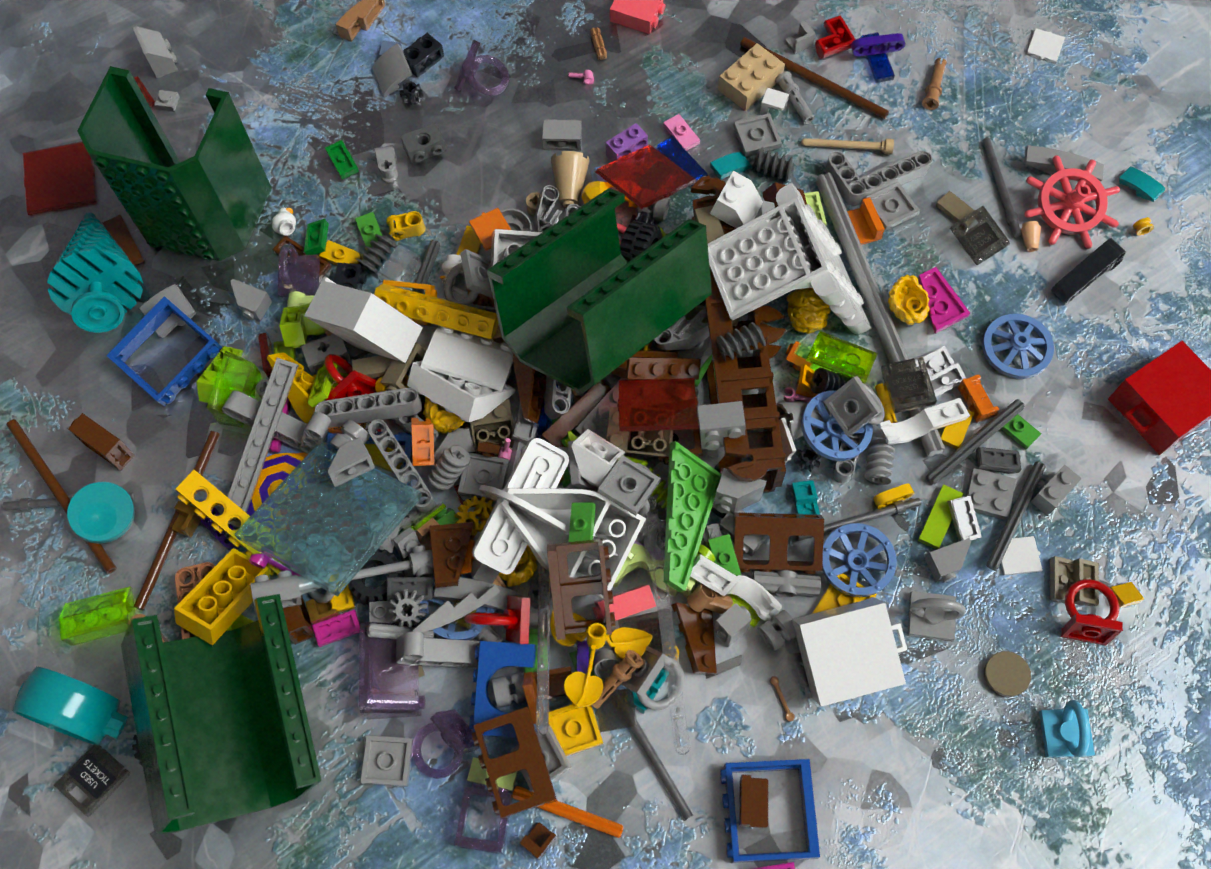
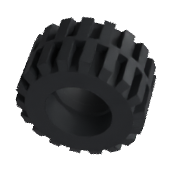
M635 220L629 224L620 244L621 255L627 263L662 239L660 227Z
M374 548V552H371L370 549L365 550L366 554L362 555L360 552L357 555L358 559L356 560L355 569L347 572L397 563L399 560H397L393 553L390 554L388 550L384 549L381 552L380 548ZM404 570L388 573V577L405 576ZM366 578L347 581L349 589L363 605L367 604L369 606V602L390 601L387 600V579L381 586L376 588L365 586Z

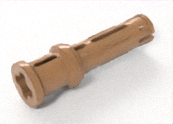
M941 58L935 60L930 84L925 88L926 97L922 100V105L928 110H934L939 106L938 98L942 94L941 82L947 65V61L944 58L942 64H940Z
M628 650L623 660L613 666V672L603 682L601 697L592 704L594 708L599 709L622 682L628 681L635 669L643 665V660L638 653Z

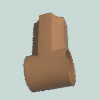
M702 583L687 597L688 605L696 612L707 609L724 614L733 604L731 597L722 596Z

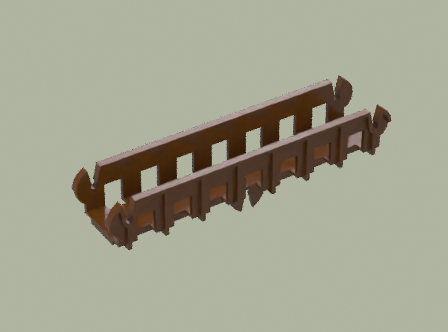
M709 175L695 182L691 188V193L706 194L708 196L693 200V214L695 209L715 205L726 185L725 181L718 178H710ZM695 215L692 217L691 220L696 221ZM720 220L724 235L736 229ZM710 267L712 294L700 303V305L706 306L712 361L706 370L710 404L742 401L746 425L745 435H741L738 438L723 437L725 456L718 463L719 473L722 474L725 468L741 481L752 482L759 479L767 481L763 493L774 492L776 487H781L786 473V454L783 453L779 427L780 414L777 412L773 387L774 374L771 372L770 359L777 355L782 346L770 344L779 340L786 329L775 328L762 323L782 319L784 315L770 306H760L747 313L748 318L746 321H739L738 325H733L732 328L731 318ZM751 322L758 325L765 338L766 346L763 347L758 342L757 350L752 345L750 346V350H753L752 357L737 358L736 352H734V359L731 360L727 355L725 362L717 346V336L721 335L725 339V333L729 332L732 335L734 329L740 331L742 326L748 328ZM758 389V394L742 395L741 390ZM764 429L763 432L747 433V430ZM750 457L752 461L742 462V458Z

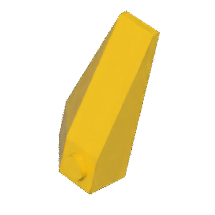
M284 352L268 355L267 360L272 369L277 358L299 365L288 394V399L296 414L304 423L308 424L315 412V407L312 408L307 402L316 374L312 376L305 372L303 365Z

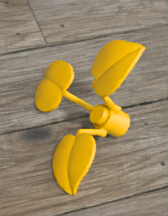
M552 611L550 628L556 642L570 647L577 640L582 642L587 638V644L591 647L587 673L578 671L566 678L564 684L566 696L574 706L579 708L590 706L601 697L603 692L602 679L598 676L590 675L595 650L602 648L605 641L609 647H615L614 652L616 656L623 660L628 650L635 651L641 657L653 636L645 631L628 627L618 628L610 636L606 634L604 625L594 623L586 629V632L566 634V639L556 640L554 612ZM573 613L574 620H586L581 615Z

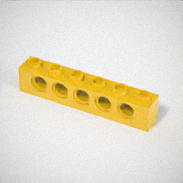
M381 284L375 288V296L406 317L492 339L497 333L499 324L497 313L387 284Z
M193 470L176 488V491L179 493L177 496L179 500L186 505L190 502L196 507L194 512L202 519L208 517L213 522L211 526L219 533L225 531L230 536L228 540L237 548L241 545L247 550L245 552L247 556L250 557L252 554L262 553L265 548L271 547L275 550L274 557L288 564L296 557L293 551L197 471ZM200 491L207 493L206 500L202 502L195 500V495ZM217 505L224 507V512L220 516L212 514V509ZM234 519L239 520L241 527L238 530H231L229 528L230 521ZM248 534H256L258 541L255 544L246 543L245 539ZM267 563L266 566L269 568L271 576L274 573L278 576V573L282 572V570Z

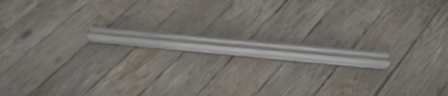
M829 172L825 175L821 174L817 177L816 184L895 376L912 373L913 369L834 178ZM923 393L903 397L911 417L928 408ZM937 429L920 437L928 457L944 452L945 447Z

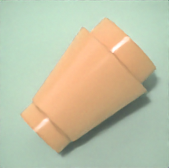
M1037 221L1023 223L1020 230L1026 251L1035 252L1039 250L1041 226H1039Z

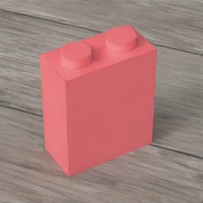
M614 0L610 7V22L650 34L652 29L657 27L659 15L664 13L665 4L663 0Z
M641 585L613 595L614 604H609L610 612L615 614V621L656 607L649 585ZM604 599L595 601L596 607L592 608L596 619L605 616Z

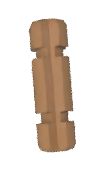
M598 27L591 28L590 35L593 39L597 59L605 60L607 52L604 48L605 45L600 29Z

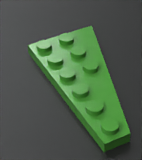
M674 441L670 443L663 582L679 592H684L689 582L722 474Z

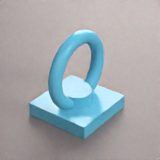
M1068 701L1064 709L1039 711L1046 758L1095 756L1088 710L1084 709L1078 701Z

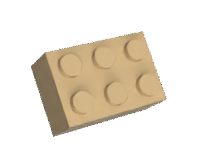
M755 44L719 76L718 91L746 111L766 93L767 88L771 89L777 84L776 78L784 72L785 64L762 46Z

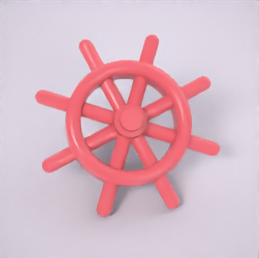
M1056 155L1052 160L1057 172L1049 177L1045 183L1034 177H1027L1026 182L1039 189L1040 192L1038 195V207L1025 211L1024 216L1030 218L1041 215L1046 224L1054 229L1048 240L1050 245H1054L1057 242L1061 233L1066 235L1080 234L1084 247L1090 249L1092 242L1088 231L1093 229L1100 221L1113 228L1119 225L1117 220L1107 216L1105 213L1108 205L1107 196L1119 193L1120 188L1114 186L1104 189L1101 182L1091 174L1096 165L1095 160H1089L1084 170L1075 168L1064 169L1061 158ZM1069 180L1078 181L1074 190H1072ZM1060 181L1064 193L1052 186ZM1049 195L1061 201L1050 204ZM1095 200L1096 209L1084 203ZM1063 209L1060 218H1058L1053 212L1056 210ZM1080 211L1092 216V219L1084 223ZM1071 213L1076 224L1067 223Z

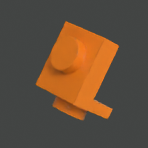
M796 341L794 344L791 343L785 353L788 355L786 360L794 363L793 368L799 371L803 364L812 368L814 363L796 354L802 344Z

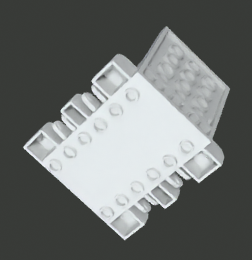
M793 183L784 186L777 192L776 201L778 207L708 243L709 265L732 320L792 290L813 288L815 293L824 303L830 306V309L837 317L841 318L842 322L852 333L862 334L871 329L861 306L864 304V301L851 283L839 255L842 251L838 243H835L822 220L817 219L809 204L805 205L800 192Z

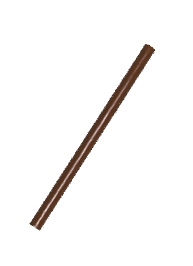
M743 37L740 46L750 50L758 43ZM763 47L785 64V69L883 119L887 118L889 110Z
M10 420L6 426L67 514L68 505L71 501L17 420ZM85 541L107 574L117 569L101 544Z
M210 431L194 467V470L201 476L205 472L220 437L218 432ZM175 511L133 606L137 609H145L178 532L172 529L179 516L177 511Z

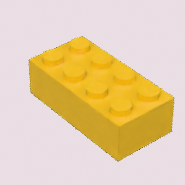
M233 548L174 608L176 624L213 645L253 602L250 583H255L254 578L260 575H268L270 580L269 568L266 566L265 569L252 565L248 562L249 556Z

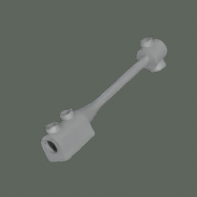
M423 545L416 546L412 549L413 553H409L408 561L329 575L319 579L315 576L292 575L291 571L279 572L278 578L269 580L268 575L257 576L254 578L255 583H250L255 613L257 611L254 600L258 597L280 594L282 606L286 608L301 605L302 594L319 589L324 585L411 569L412 575H416V577H433L432 550H426Z

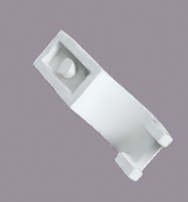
M961 398L923 409L915 416L898 423H891L890 420L878 424V427L885 434L887 444L905 443L917 439L932 430L966 420L970 415Z
M701 554L695 559L690 577L722 596L734 594L741 597L752 606L758 617L764 621L771 620V616L768 614L773 608L779 611L782 608V605L755 580L747 576H736Z

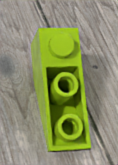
M223 346L218 355L196 381L199 401L215 405L220 404L228 393L243 350Z

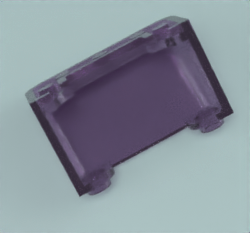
M361 622L359 644L360 713L367 720L422 716V709H425V696H421L419 691V665L396 663L397 639L367 636V627L371 623L399 626V623Z

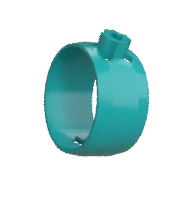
M35 667L18 691L12 712L28 720L93 745H99L106 735L118 739L128 720V716L118 713L121 701L116 697L82 681L42 667Z

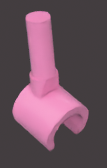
M585 70L584 73L568 74L572 78L584 79V83L587 85L594 83L591 70Z
M791 387L785 388V393L792 394V396H784L786 402H794L795 400L810 402L812 399L795 394V390Z
M506 438L504 447L499 449L498 458L509 459L510 462L512 450L509 446L511 439Z

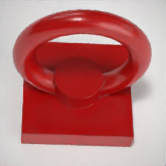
M329 354L325 357V367L338 384L330 391L326 400L377 393L375 389L376 379L353 370V367L338 355ZM333 362L342 367L349 375L343 378Z
M1083 579L1073 583L1068 588L1065 595V607L1071 619L1061 629V637L1107 645L1123 631V622L1116 621L1120 610L1118 599L1107 585L1097 580ZM1084 588H1092L1104 594L1110 605L1108 616L1103 619L1101 616L1094 614H1079L1074 604L1077 592Z
M507 595V609L504 610V613H469L465 615V621L470 624L503 625L506 629V640L518 644H529V597Z

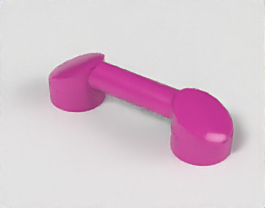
M252 554L248 560L252 565L265 569L268 563L282 571H291L292 575L304 576L298 568L271 554Z

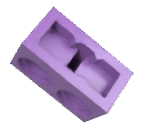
M635 123L606 141V156L618 168L647 150L648 135Z

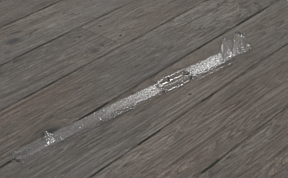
M655 496L648 498L650 510L645 515L646 522H644L642 527L648 572L653 571V587L655 588L675 750L678 754L685 755L690 750L669 585L666 584L667 595L659 597L655 576L657 569L664 571L666 532L664 520H659L658 506Z
M539 563L536 728L538 733L543 735L548 732L549 699H552V696H549L550 575L549 571L547 573L544 572V567Z

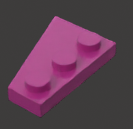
M937 267L919 275V285H922V288L928 292V305L930 309L928 314L935 334L969 317V310Z

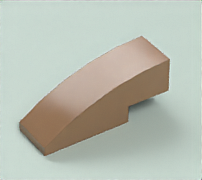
M362 0L350 8L336 23L339 37L352 42L360 29L368 31L385 7L384 0Z

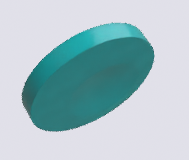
M96 482L81 488L72 497L67 510L68 522L74 533L81 539L96 544L108 543L120 538L131 527L135 515L134 504L127 491L119 485L110 482Z

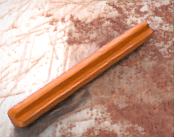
M516 786L512 797L522 801L532 797L534 792ZM560 801L537 806V808L617 838L621 837L624 826Z

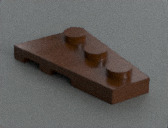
M474 522L430 526L435 588L458 586Z
M676 602L671 604L673 612H677L680 621L678 627L680 632H683L687 643L685 649L693 673L717 674L713 612L707 609L696 612L688 604Z

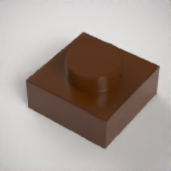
M479 441L477 451H481L483 456L494 457V454H499L500 444Z

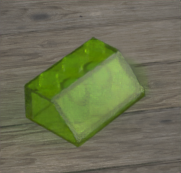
M819 331L806 361L849 378L858 376L862 383L865 384L878 353Z
M229 351L224 353L207 408L219 424L243 428L244 423L226 415L222 408L234 390L255 399V388L261 380V373L254 363Z
M132 587L65 603L59 616L61 640L74 646L126 632L130 619L136 615L135 607H133Z

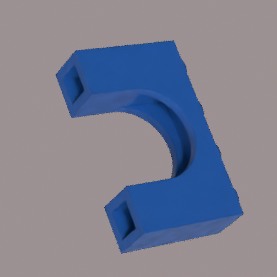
M480 641V646H476L475 659H478V669H474L473 682L477 684L476 692H472L471 706H475L474 715H470L469 729H473V732H475L473 725L508 713L497 709L492 704L488 695L490 679L498 670L504 667L535 668V644ZM512 724L483 733V735L517 737Z

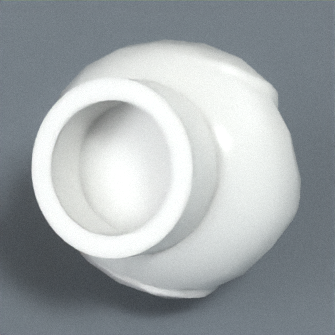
M280 208L278 214L272 219V229L276 233L290 235L294 232L296 218L293 215V209Z
M447 255V260L443 262L442 270L445 274L439 278L442 279L444 285L451 269L462 262L461 255ZM464 270L461 271L459 274L464 276Z

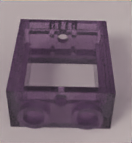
M472 784L471 787H465L454 845L459 848L504 854L510 816L508 819H501L497 841L464 837L471 795L495 799L494 793H489L488 790H485L486 786ZM499 787L502 800H504V806L512 804V794L508 793V789Z

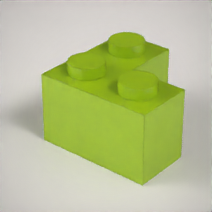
M310 304L283 308L279 326L285 347H300L306 344L307 335L319 336L325 333L326 329H323L322 326L304 316Z

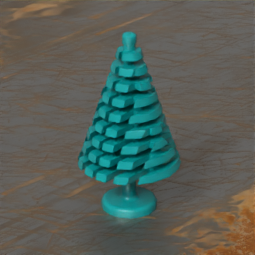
M88 212L84 215V221L81 220L49 274L47 283L53 286L54 290L50 287L47 290L51 300L63 312L70 314L73 322L79 328L88 332L101 333L115 329L121 324L125 313H127L126 307L131 310L137 304L135 298L131 295L134 294L139 299L141 298L143 289L138 280L142 283L143 281L140 272L128 259V256L112 238L100 220L96 218L94 213Z

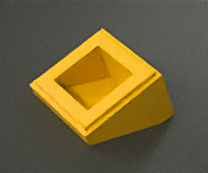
M1132 582L1110 587L1118 599L1119 608L1135 605L1144 600L1142 594Z

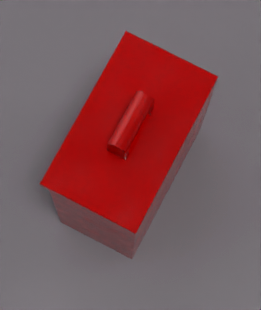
M1182 340L1126 378L1110 395L1108 400L1159 455H1162L1211 419V369Z

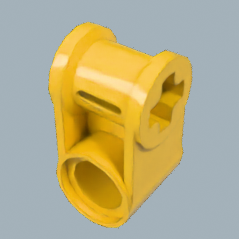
M417 211L391 215L386 219V224L390 230L388 234L396 241L420 236L426 229L422 216Z

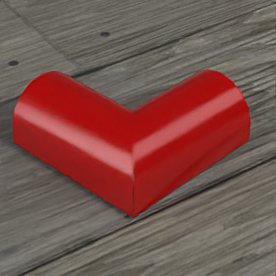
M841 15L825 20L824 27L829 36L818 39L815 43L816 52L820 59L851 49V43L856 40Z

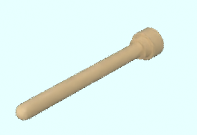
M808 138L801 140L803 146L880 150L884 154L891 155L894 149V139H885L881 142Z

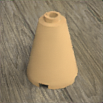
M562 151L559 156H556L555 153L551 156V165L556 189L559 192V203L565 208L570 204L577 205L588 170L589 157L584 158L583 153L576 151Z

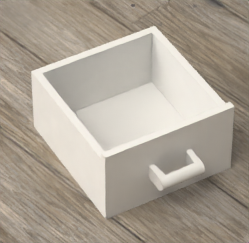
M327 277L323 278L304 315L358 349L406 363L423 328L374 294L338 285Z
M871 597L867 600L792 619L811 695L821 707L906 684L898 653L906 651L907 646L901 623H890L885 602ZM893 629L897 630L900 642V646L897 647L892 631Z

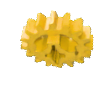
M476 496L472 497L471 501L466 499L463 502L464 505L461 504L457 508L460 512H457L454 517L459 520L454 524L474 522L471 540H473L477 532L483 530L494 509L491 506L493 501L490 500L486 503L485 497H481L478 501ZM475 507L473 512H467L469 508Z

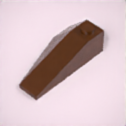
M513 353V363L523 418L533 424H538L545 404L543 396L546 391L547 376L520 362Z

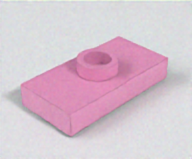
M680 114L663 122L664 128L683 152L700 144V139Z

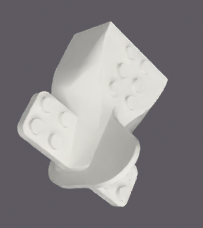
M532 438L528 441L502 490L481 485L479 488L481 493L497 502L473 547V557L477 561L503 574H510L516 568L528 545L538 562L549 571L547 544L568 542L572 503L593 502L596 504L593 540L602 539L603 546H608L609 560H605V568H610L611 582H607V588L611 590L646 518L639 514L633 515L597 492L576 488H557L569 463V456L564 451L540 438ZM597 550L568 553L567 562L570 577L600 574V557ZM593 594L597 597L603 598V595L601 594Z

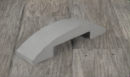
M460 577L458 586L435 588L433 598L455 602L456 600L461 601L471 592L476 598H479L495 584ZM496 585L501 592L482 606L497 609L498 613H504V610L507 609V595H523Z

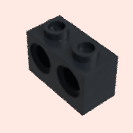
M429 33L419 37L412 45L403 50L411 73L417 78L444 57L442 44Z
M338 262L334 283L363 291L362 286L366 284L367 274L363 271L362 265Z

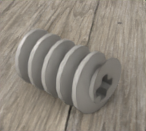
M875 437L871 439L868 445L864 476L872 483L888 485L892 481L888 477L892 476L893 472L888 469L893 468V463L889 461L894 460V456L891 453L895 452V448L892 447L895 444H887L886 437Z
M453 445L451 449H446L427 475L429 482L438 489H450L470 462L468 452L458 445Z

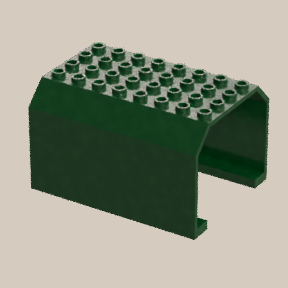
M110 66L77 132L94 164L110 185V188L139 229L147 244L155 248L158 246L172 252H184L189 256H201L210 261H222L245 250L272 187L229 92L208 88L206 97L214 111V115L195 156L180 162L130 70Z
M608 188L487 269L502 338L520 362L581 394L712 294L706 225L688 219L627 263L621 255L615 208L625 202V195Z
M280 594L256 598L254 602L258 620L237 629L225 631L213 645L198 636L163 642L158 615L131 619L121 643V650L155 835L180 832L274 808L301 798L322 781Z

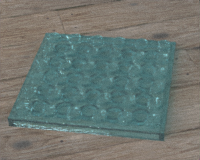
M322 441L321 445L317 444L237 530L235 536L238 540L338 596L422 498L420 491L376 468L334 487L328 474V469L339 449Z

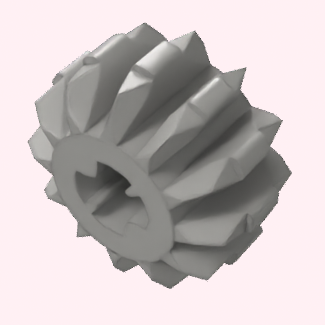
M404 589V597L401 593L397 592L395 594L397 600L391 599L389 602L395 606L388 610L391 614L396 613L392 617V621L394 622L398 618L401 619L399 623L401 627L407 621L408 628H412L413 621L418 625L421 623L419 616L426 617L427 613L421 609L427 608L428 605L427 603H420L424 599L423 595L418 598L415 597L417 590H413L412 594L409 595L408 589ZM405 603H407V606L409 604L413 606L412 613H409V610L407 613L403 610Z

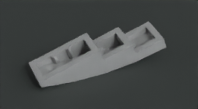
M1028 145L1025 148L1024 163L1050 175L1057 172L1052 160L1056 155L1061 158L1064 169L1075 168L1084 170L1089 160H1091L1070 152ZM1096 162L1091 173L1100 182L1103 181L1104 164Z
M493 585L479 598H476L472 592L469 593L454 607L449 601H446L412 631L422 633L458 620L484 605L501 591L496 585Z

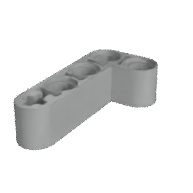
M406 632L396 640V663L404 665L478 667V659H475L476 646H480V642L424 638V634L421 632Z

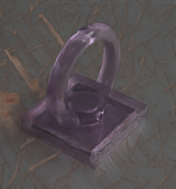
M473 40L454 89L461 92L467 79L470 85L479 93L491 96L498 95L508 86V70L499 59L493 56H476L480 42ZM479 63H490L499 69L502 75V81L499 86L487 88L476 81L474 76Z
M284 244L279 252L278 296L288 297L290 292L295 291L302 292L305 295H315L319 288L320 257L317 254L299 256L293 245Z
M456 709L436 712L430 718L432 723L422 727L413 740L412 756L414 763L428 777L440 779L450 776L460 766L463 754L480 748V746H475L472 738L473 731L469 729V726ZM435 731H440L443 741L454 749L452 761L442 769H434L428 766L421 754L423 740L428 734Z

